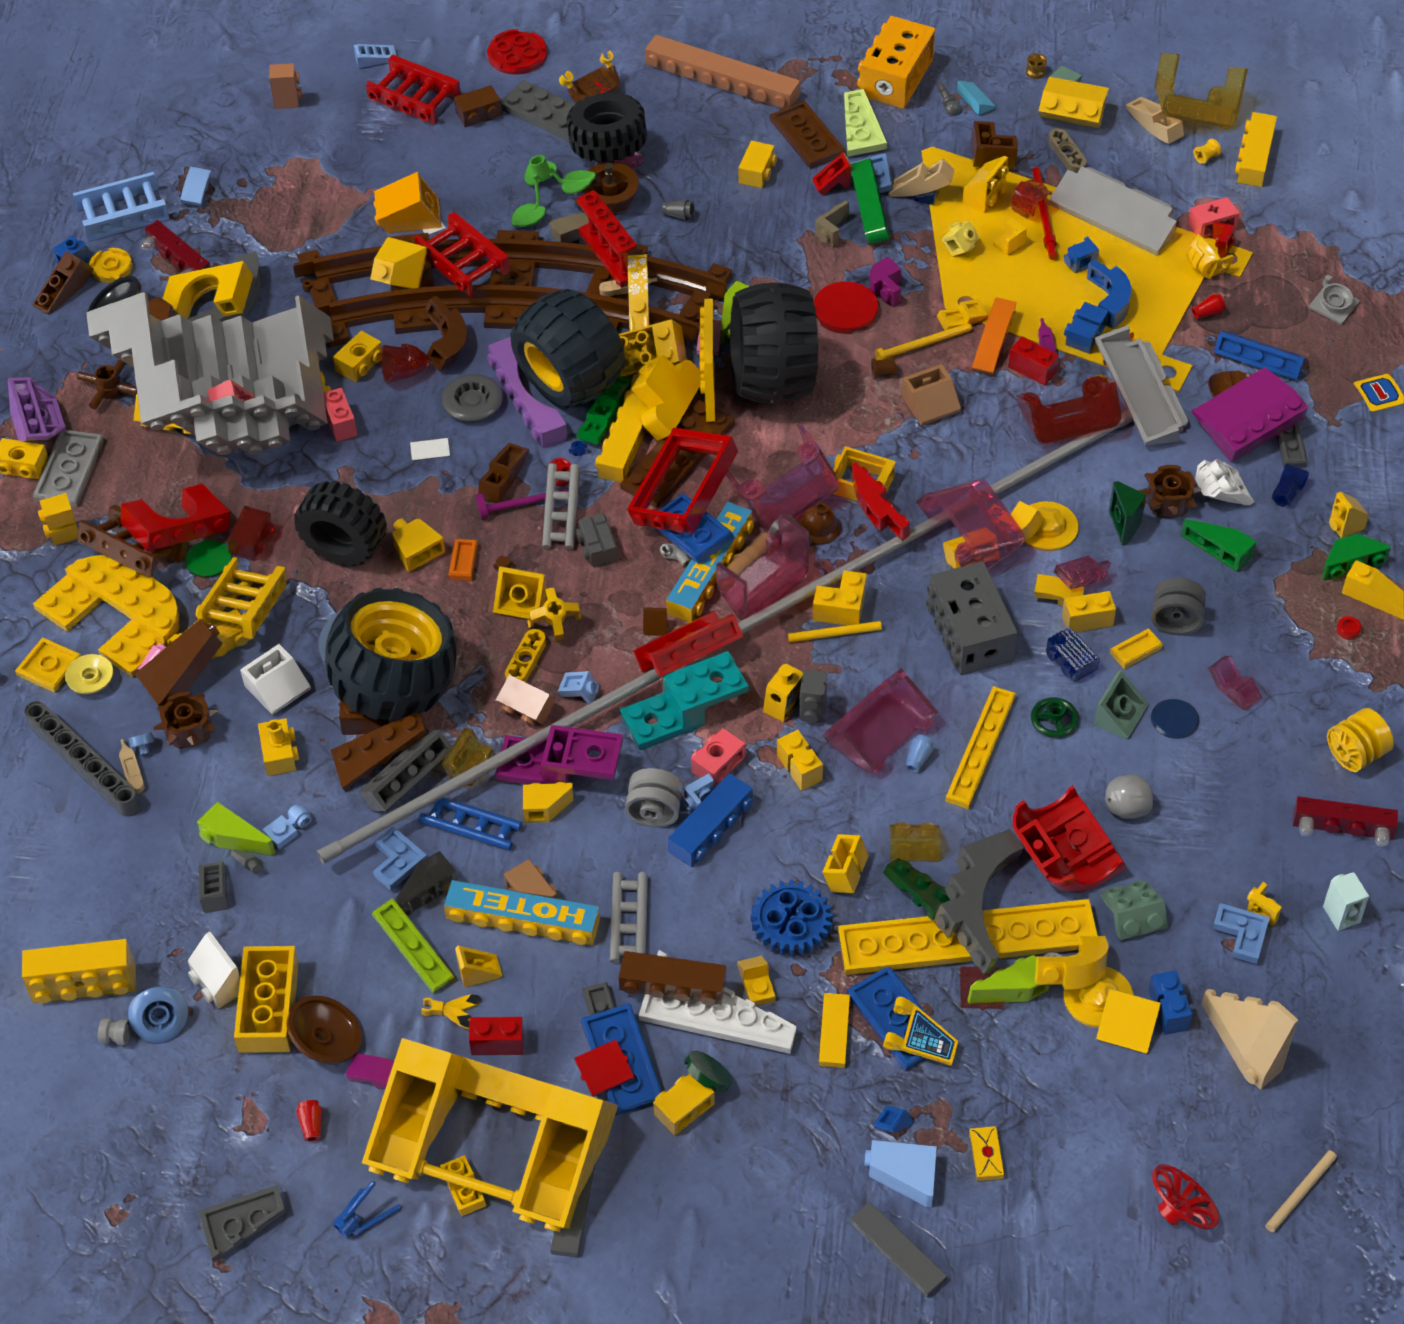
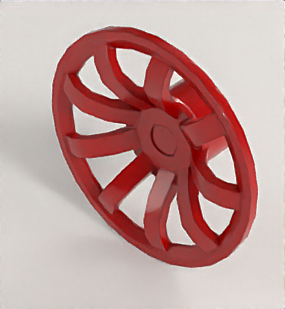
M1161 1164L1154 1168L1152 1180L1156 1190L1163 1199L1158 1205V1209L1168 1222L1173 1225H1179L1185 1220L1191 1225L1204 1230H1212L1218 1225L1220 1217L1216 1205L1199 1183L1182 1170L1171 1165ZM1167 1172H1171L1173 1174L1174 1185L1171 1176ZM1158 1175H1162L1165 1178L1166 1182L1163 1180H1158ZM1181 1177L1189 1182L1182 1193H1180ZM1161 1187L1167 1190L1166 1196L1163 1193ZM1194 1188L1202 1195L1187 1199ZM1206 1203L1209 1205V1208L1200 1207L1197 1205ZM1204 1214L1208 1215L1212 1219L1210 1223ZM1193 1216L1200 1218L1202 1223L1193 1221Z

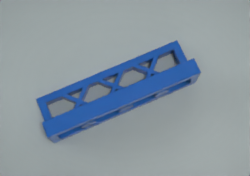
M1225 330L1220 331L1213 353L1259 368L1265 367L1271 372L1296 380L1299 378L1302 366L1307 360L1305 356Z

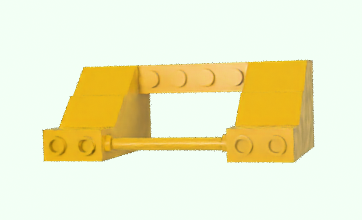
M402 1038L362 1163L369 1165L368 1171L380 1175H384L385 1171L394 1173L393 1179L409 1183L410 1179L418 1180L419 1176L426 1174L510 1201L514 1206L513 1212L520 1214V1220L532 1224L535 1223V1220L546 1222L544 1228L560 1232L561 1228H570L578 1198L607 1143L618 1105ZM461 1090V1096L476 1100L477 1096L487 1098L486 1104L499 1108L504 1103L511 1106V1112L524 1116L527 1111L536 1113L535 1119L541 1121L519 1190L512 1191L428 1164L427 1160H425L428 1148L441 1129L447 1114L457 1100Z

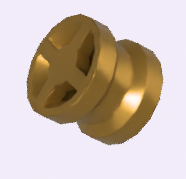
M1038 53L1029 55L1027 58L1026 75L1032 79L1044 77L1046 74L1047 58Z

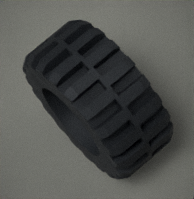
M606 92V94L598 93L592 97L587 96L584 100H579L575 106H572L566 118L571 149L580 158H585L590 162L612 163L615 160H625V157H631L635 152H639L647 140L643 106L639 101L633 99L632 96H624L622 93L612 94V92Z
M329 481L321 482L312 486L294 515L295 529L298 531L299 538L304 540L305 545L309 549L314 550L316 555H321L329 562H336L337 565L359 566L372 559L386 535L387 523L384 513L380 512L379 505L375 504L370 496L361 493V490L358 488L354 489L349 484H340L338 481L330 483Z

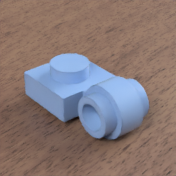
M292 806L288 811V820L281 815L262 829L263 833L272 839L273 844L278 849H281L298 836L295 828H305L310 824V812L304 806Z

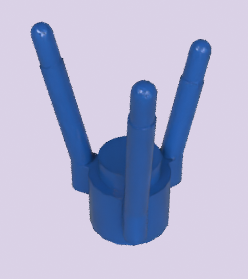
M372 1181L367 1188L359 1189L332 1224L345 1238H348L351 1234L357 1238L364 1230L397 1212L402 1206L398 1204L359 1226L358 1223L361 1219L354 1211L376 1185Z

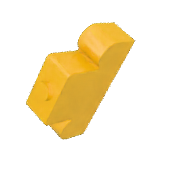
M660 355L647 362L639 370L640 375L632 387V391L649 408L642 413L641 421L643 426L657 441L669 436L672 429L677 427L700 387V370L690 360H684L673 365L665 355Z

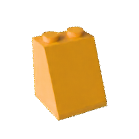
M419 172L374 191L375 221L387 233L441 227L439 197Z

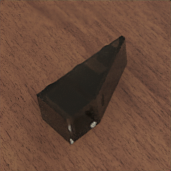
M438 851L417 865L395 901L407 917H409L413 911L422 906L429 905L443 893H448L451 881H458L456 870L441 851Z

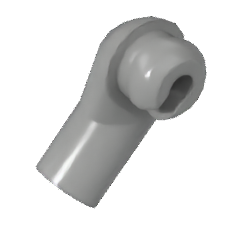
M665 543L660 547V553L664 558L678 560L684 568L691 561V558L674 544Z

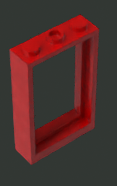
M673 428L627 508L633 523L638 526L693 534L738 453L732 436ZM680 450L717 455L684 515L647 509Z

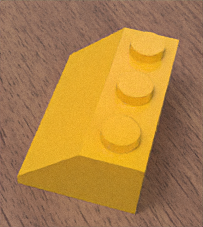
M1049 77L1043 90L1039 115L1043 118L1100 129L1109 88Z

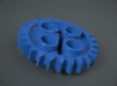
M790 880L789 886H785L783 881H780L779 888L771 884L770 892L763 889L762 897H756V904L752 905V931H756V939L762 938L763 947L770 944L771 952L779 948L780 955L782 956L788 950L790 956L793 957L794 952L798 950L801 956H803L805 948L813 952V944L821 947L822 939H828V931L832 930L831 922H833L832 906L827 905V897L821 898V890L813 892L812 884L804 888L803 881H800L798 886H794L793 880Z

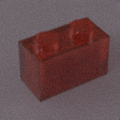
M244 506L228 538V553L255 561L258 553L261 554L264 550L266 537L272 534L274 524L271 523V513Z

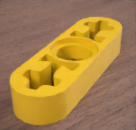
M531 629L525 633L505 670V680L511 675L513 677L516 676L517 679L525 683L527 682L546 646L543 631ZM531 641H535L533 649L531 648ZM523 655H529L532 657V659L528 662H522L519 660V658Z

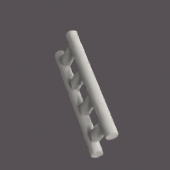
M548 464L542 548L550 549L552 541L565 542L566 549H574L580 468L577 464L571 465L570 472L557 471L556 464ZM556 480L569 481V492L555 491ZM554 501H568L567 512H554ZM553 521H567L566 533L552 532Z
M621 872L613 873L610 963L612 964L620 963V956H623L624 951L646 954L648 874L646 872L638 873V880H623ZM622 890H637V902H622ZM622 912H637L636 924L621 923ZM621 934H636V945H621Z

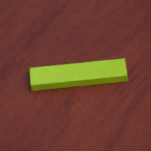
M393 898L372 912V916L433 994L454 979L450 970Z

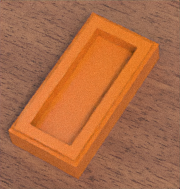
M455 539L448 574L449 580L472 581L478 540Z

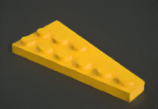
M704 299V307H700L701 394H705L706 422L715 421L713 299Z

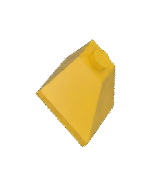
M387 237L374 258L370 279L395 286L419 288L428 247Z

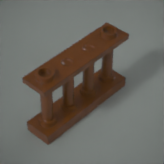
M117 505L109 507L108 520L98 526H94L84 520L79 522L77 542L149 578L153 577L156 561L164 557H168L178 563L185 560L187 542L154 550L155 552L151 554L144 551L142 545L120 523L121 507ZM112 529L118 532V534L112 535L107 531ZM130 538L136 541L137 543L132 545L126 542L125 540Z

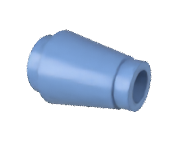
M917 735L912 739L905 767L909 771L917 773L934 751V742L924 735Z

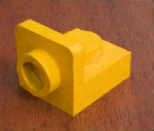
M1262 882L1258 889L1254 887L1247 897L1249 901L1247 911L1270 917L1268 925L1273 927L1279 919L1282 907L1273 899L1265 897L1268 884Z

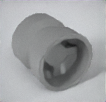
M103 1017L98 1028L99 1043L109 1044L113 1041L117 1045L128 1044L131 1034L129 1020L120 1019L114 1022L112 1018Z

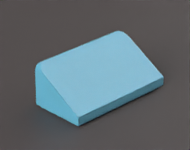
M957 82L956 92L978 116L996 108L974 82Z

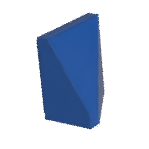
M886 1106L873 1127L896 1133L910 1126L913 1120L907 1110Z

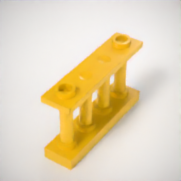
M233 557L230 563L225 565L223 573L202 604L197 606L196 618L198 620L202 619L206 624L210 619L239 624L243 628V638L253 639L287 586L286 567L276 566L272 574L267 576L238 570V558ZM237 579L265 585L258 589L234 583ZM228 592L255 597V600L248 602L225 596ZM221 605L247 612L243 615L218 611L217 608Z

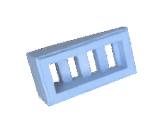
M354 45L358 68L386 64L392 54L396 55L394 45Z

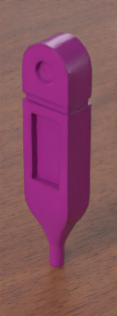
M1041 318V325L1038 330L1039 345L1056 353L1052 330L1045 324L1044 318Z

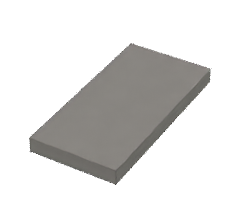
M71 430L59 433L33 494L34 502H40V500L67 493L70 506L78 507L105 441L104 435Z

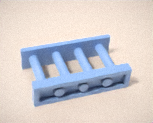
M154 172L73 193L77 211L84 209L87 220L82 222L88 241L147 226L157 220L160 222L169 220L164 199L157 201L153 192L158 190ZM145 193L149 203L136 206L133 196ZM125 199L128 209L116 212L113 201ZM105 204L108 214L96 217L93 207Z

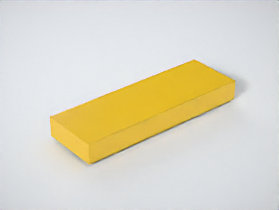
M824 993L819 1066L845 1068L850 995Z

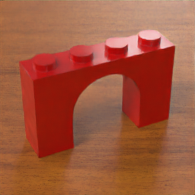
M204 484L183 488L181 508L189 515L188 517L167 518L154 512L143 499L121 504L120 523L149 552L229 531L230 511Z

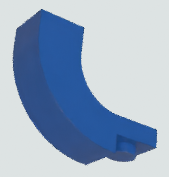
M1094 259L1088 265L1087 279L1108 294L1105 299L1098 303V307L1109 310L1107 326L1114 329L1125 319L1128 313L1131 284L1127 275L1118 266L1110 270Z

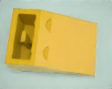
M672 319L619 334L625 351V366L619 376L633 377L637 375L640 367H643L647 362L660 355H665L673 365L687 360L682 327Z

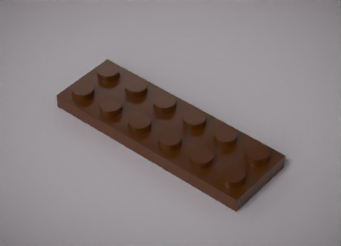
M698 399L682 416L676 428L725 435L734 425V417L715 408V421L706 422V403ZM668 436L661 439L620 483L621 490L635 496ZM680 450L650 505L658 509L707 454Z

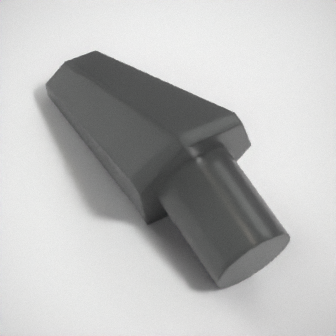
M237 849L231 850V855L244 868L251 870L253 874L261 872V860Z

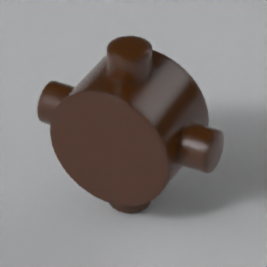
M500 556L496 560V564H493V567L497 568L498 571L500 566L511 568L510 565H513V560L510 561L508 557Z

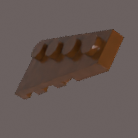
M413 712L402 717L400 720L393 721L331 749L342 789L347 792L353 788L352 784L360 778L364 780L370 776V771L380 764L384 766L391 761L390 758L395 753L405 751L426 736L428 733L421 713Z

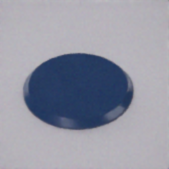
M1167 699L1159 702L1153 708L1151 722L1160 734L1173 739H1181L1192 735L1197 730L1199 715L1196 709L1188 702L1180 699Z

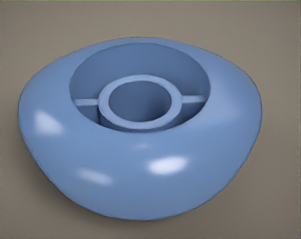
M154 987L139 993L133 998L128 1008V1019L132 1029L139 1037L150 1043H165L176 1038L183 1030L188 1018V1004L185 997L179 991L168 987Z

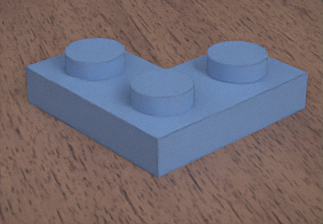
M393 826L375 841L376 847L388 859L377 867L373 874L376 879L392 891L428 860L427 855Z
M1220 903L1213 929L1237 936L1232 957L1257 964L1270 917Z

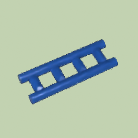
M445 797L432 803L434 806L429 815L420 813L418 818L420 823L509 851L513 845V841L507 840L511 829L520 831L522 827V821ZM443 808L457 811L452 822L439 818ZM466 815L479 818L474 829L461 825ZM488 822L502 826L497 836L484 832Z

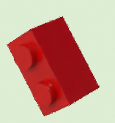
M1021 336L1010 348L1008 367L1046 386L1057 373L1059 355Z
M470 1017L469 1045L471 1056L523 1055L524 1026L522 1017Z

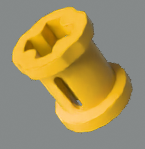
M1209 139L1205 145L1197 146L1194 149V157L1200 164H1205L1209 158L1221 154V146L1215 139Z

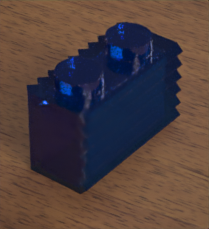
M1070 626L1048 638L1046 654L1051 661H1055L1061 666V670L1066 677H1070L1074 682H1077L1098 670L1099 656Z

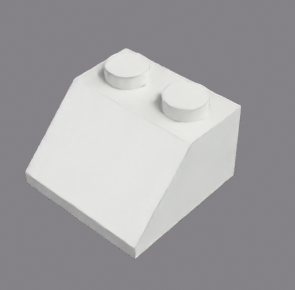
M208 932L188 959L191 970L188 972V975L195 985H201L203 988L201 992L208 1003L213 1002L219 1009L238 997L240 976L237 966L212 933Z

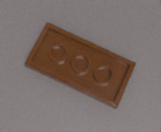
M805 101L769 114V120L810 169L834 160L843 152L846 153V149Z

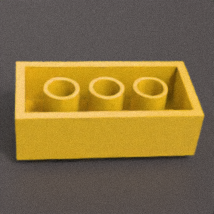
M127 939L22 950V979L32 1003L44 1004L55 1000L71 1001L81 997L97 998L107 994L123 995L136 991V964Z
M295 946L243 947L234 1040L238 1053L291 1052L292 1040L287 1031V1016L296 999L299 960Z

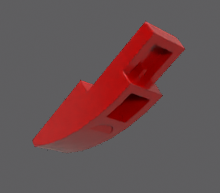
M856 461L852 463L853 487L865 515L880 532L888 527L902 541L910 536V522L905 515H900L894 509L890 501L886 500V488L883 483L876 481L865 467H861Z

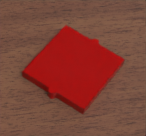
M613 1040L574 1058L581 1073L580 1079L585 1081L592 1097L634 1079V1075L627 1063L628 1057L623 1055L617 1040Z

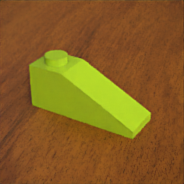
M219 802L212 806L197 821L200 830L199 835L206 843L212 842L219 848L237 849L243 852L268 856L275 854L271 838Z

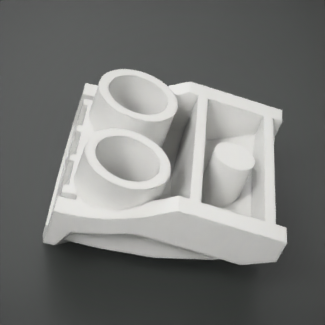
M1219 459L1213 462L1204 460L1198 465L1195 480L1199 488H1201L1203 495L1242 505L1254 503L1237 469L1225 462H1221Z

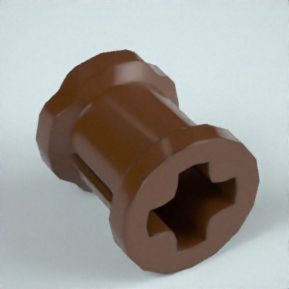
M894 356L884 360L871 359L873 378L886 374L896 376Z

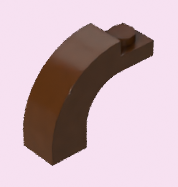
M437 296L430 298L424 313L438 327L442 338L432 343L426 356L439 371H442L457 359L465 343L467 329L458 309L455 308L450 311Z

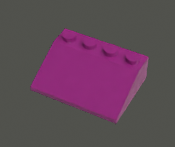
M1264 367L1193 409L1192 414L1232 463L1304 420L1309 407L1292 387Z

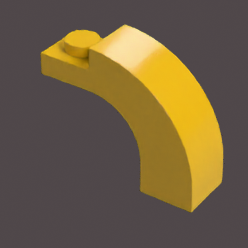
M1080 936L1078 954L1072 956L1037 957L1036 984H1062L1064 990L1087 987L1098 982L1106 972L1108 955L1106 937Z

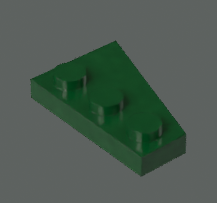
M898 858L886 865L883 873L901 891L909 892L914 897L912 902L917 907L923 906L928 911L926 916L932 921L940 905L950 901L945 891L946 887L939 885L929 875L921 873L912 867L908 861Z

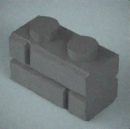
M602 513L594 515L592 518L580 519L576 535L578 542H583L584 544L582 552L585 560L589 559L593 567L604 565V563L617 562L618 548L605 514Z
M804 670L800 688V720L808 723L823 722L827 703L828 674L826 672Z

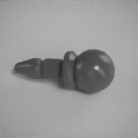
M938 82L939 92L944 99L942 104L945 106V112L950 116L958 115L961 111L960 103L955 101V96L950 95L942 82Z

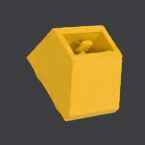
M1002 156L985 163L964 187L963 204L984 213L990 206L995 204L997 197L1000 193L1003 194L1007 188L1008 157Z

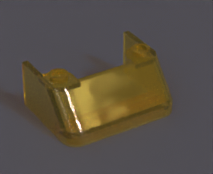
M1161 53L1154 87L1163 114L1166 117L1225 129L1232 128L1237 122L1248 69L1228 67L1225 86H1214L1211 88L1206 101L1173 94L1180 54Z

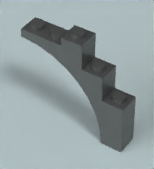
M1011 829L961 848L955 861L961 872L951 875L945 888L950 901L940 905L934 918L938 928L944 932L947 938L955 935L958 937L960 944L965 947L972 957L974 964L980 968L984 975L993 971L999 959V955L993 947L984 925L982 911L984 889L989 881L1001 870L1016 863L1024 849Z

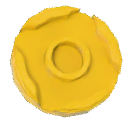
M107 248L108 251L104 252L101 250L90 260L89 265L94 268L91 275L103 283H112L119 278L128 276L133 268L129 254L120 248Z

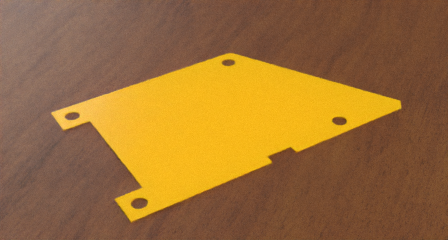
M933 146L921 151L923 163L928 168L945 159L955 169L950 184L927 193L945 309L958 308V300L963 297H969L973 300L979 299L989 316L996 297L1015 301L1017 305L1008 333L1019 337L1023 336L1039 343L1038 330L1041 325L1040 319L1044 318L1045 324L1052 330L1056 350L1107 367L1097 344L1094 345L1089 354L1065 345L1066 336L1064 331L1067 324L1072 323L1076 309H1080L1084 302L1098 306V303L1108 296L1103 289L1087 279L1088 269L1075 273L1064 262V255L1068 253V247L1084 242V238L1088 236L1099 249L1098 262L1110 270L1118 266L1127 275L1131 284L1129 309L1125 319L1114 329L1106 325L1101 335L1128 325L1131 341L1141 338L1142 342H1150L1161 366L1175 369L1176 375L1173 378H1166L1162 383L1164 386H1171L1174 391H1180L1193 365L1162 354L1205 277L1190 264V260L1186 256L1190 245L1196 237L1194 232L1176 227L1174 237L1156 256L1049 205V199L1057 187L1043 183L1052 232L1057 241V258L1051 260L1049 259L1047 249L1044 247L1043 238L1045 236L1033 179L1008 172L1005 192L1003 194L1000 193L995 204L990 206L984 213L963 204L964 187L981 167H973L972 159ZM1014 218L1027 228L1026 243L1007 256L993 244L997 238L1005 234L1006 221ZM970 221L980 239L974 243L975 247L971 251L952 256L941 239L950 231L949 227L955 222L963 223ZM1209 237L1204 238L1218 253V247H1215L1216 240ZM1232 246L1229 253L1237 257V262L1231 264L1225 273L1240 277L1253 252ZM988 316L978 323L986 325Z

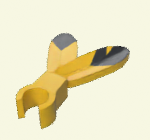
M470 994L445 1004L442 1001L424 998V1006L430 1005L432 1007L430 1009L421 1008V1014L424 1016H442L444 1014L460 1027L469 1029L471 1016L464 1011L476 1007L481 1002V997Z

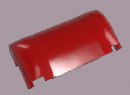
M1073 785L1068 788L1063 796L1048 806L1033 809L1023 800L1014 807L1015 812L1012 826L1015 833L1042 875L1057 889L1071 893L1088 891L1100 886L1127 869L1123 859L1120 858L1111 841L1087 805L1082 801Z

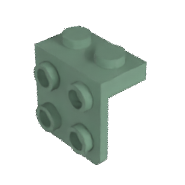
M1133 881L1129 885L1110 887L1100 893L1101 900L1114 914L1116 936L1119 940L1168 928L1165 901L1147 881Z

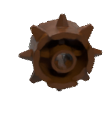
M1164 465L1158 467V471L1144 475L1149 484L1147 488L1139 491L1147 494V504L1155 516H1184L1188 513L1189 508L1195 509L1197 507L1193 500V493L1200 492L1201 488L1195 487V480L1191 472L1182 471L1178 465Z
M188 691L176 693L167 699L168 702L165 705L157 707V710L160 712L161 723L153 728L154 730H164L167 744H173L178 749L193 747L206 742L211 737V733H214L216 730L212 726L211 716L219 710L218 708H208L205 694L201 693L198 696H194Z

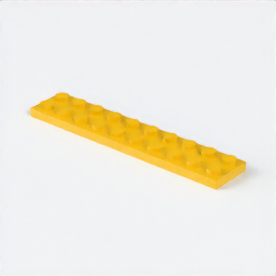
M1089 899L982 910L986 931L999 958L1079 950L1080 936H1098ZM927 916L838 926L845 975L877 972L885 968L896 970L973 961L965 947L960 944L956 935L947 938L944 932L938 928L935 919L932 921Z

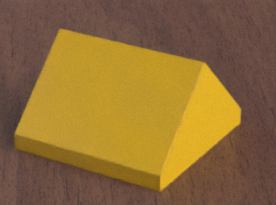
M500 566L493 613L529 619V612L543 607L545 603L546 575Z

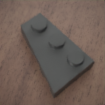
M278 1185L199 1211L213 1263L286 1214Z

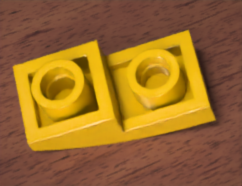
M465 1155L440 1165V1168L475 1178ZM446 1181L461 1217L486 1207L485 1199L481 1192Z

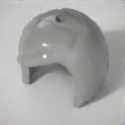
M1127 774L1114 778L1108 784L1105 802L1107 809L1113 815L1123 819H1137L1146 816L1151 811L1153 794L1150 785L1144 778L1135 774Z

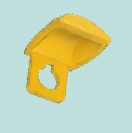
M1200 234L1196 235L1186 253L1190 264L1208 279L1226 272L1235 258L1233 255L1220 258L1215 249ZM1227 262L1222 268L1218 269L1223 263Z

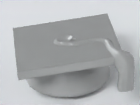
M1327 275L1323 281L1324 288L1308 308L1342 325L1359 304L1360 300L1353 297L1350 289L1337 283L1330 284L1332 276Z

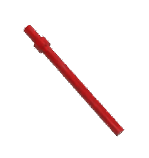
M1034 167L1032 173L1045 236L1043 238L1044 247L1048 251L1049 259L1054 260L1057 258V241L1052 232L1041 170L1039 167Z

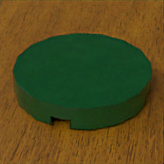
M691 1051L684 1060V1064L688 1065L686 1068L688 1073L706 1088L710 1089L713 1086L717 1088L716 1092L722 1093L726 1092L733 1083L732 1076L728 1070L713 1057L703 1052Z

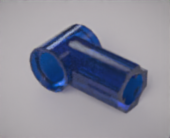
M1289 463L1286 464L1281 474L1280 482L1271 498L1275 501L1276 505L1281 507L1290 506L1298 490H1302L1305 486L1309 471Z

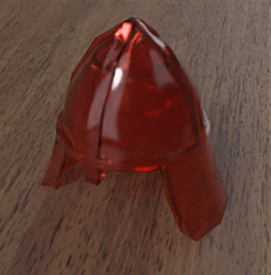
M401 344L402 347L383 345L382 373L385 383L389 384L397 380L407 379L425 370L430 363L426 353L410 344Z

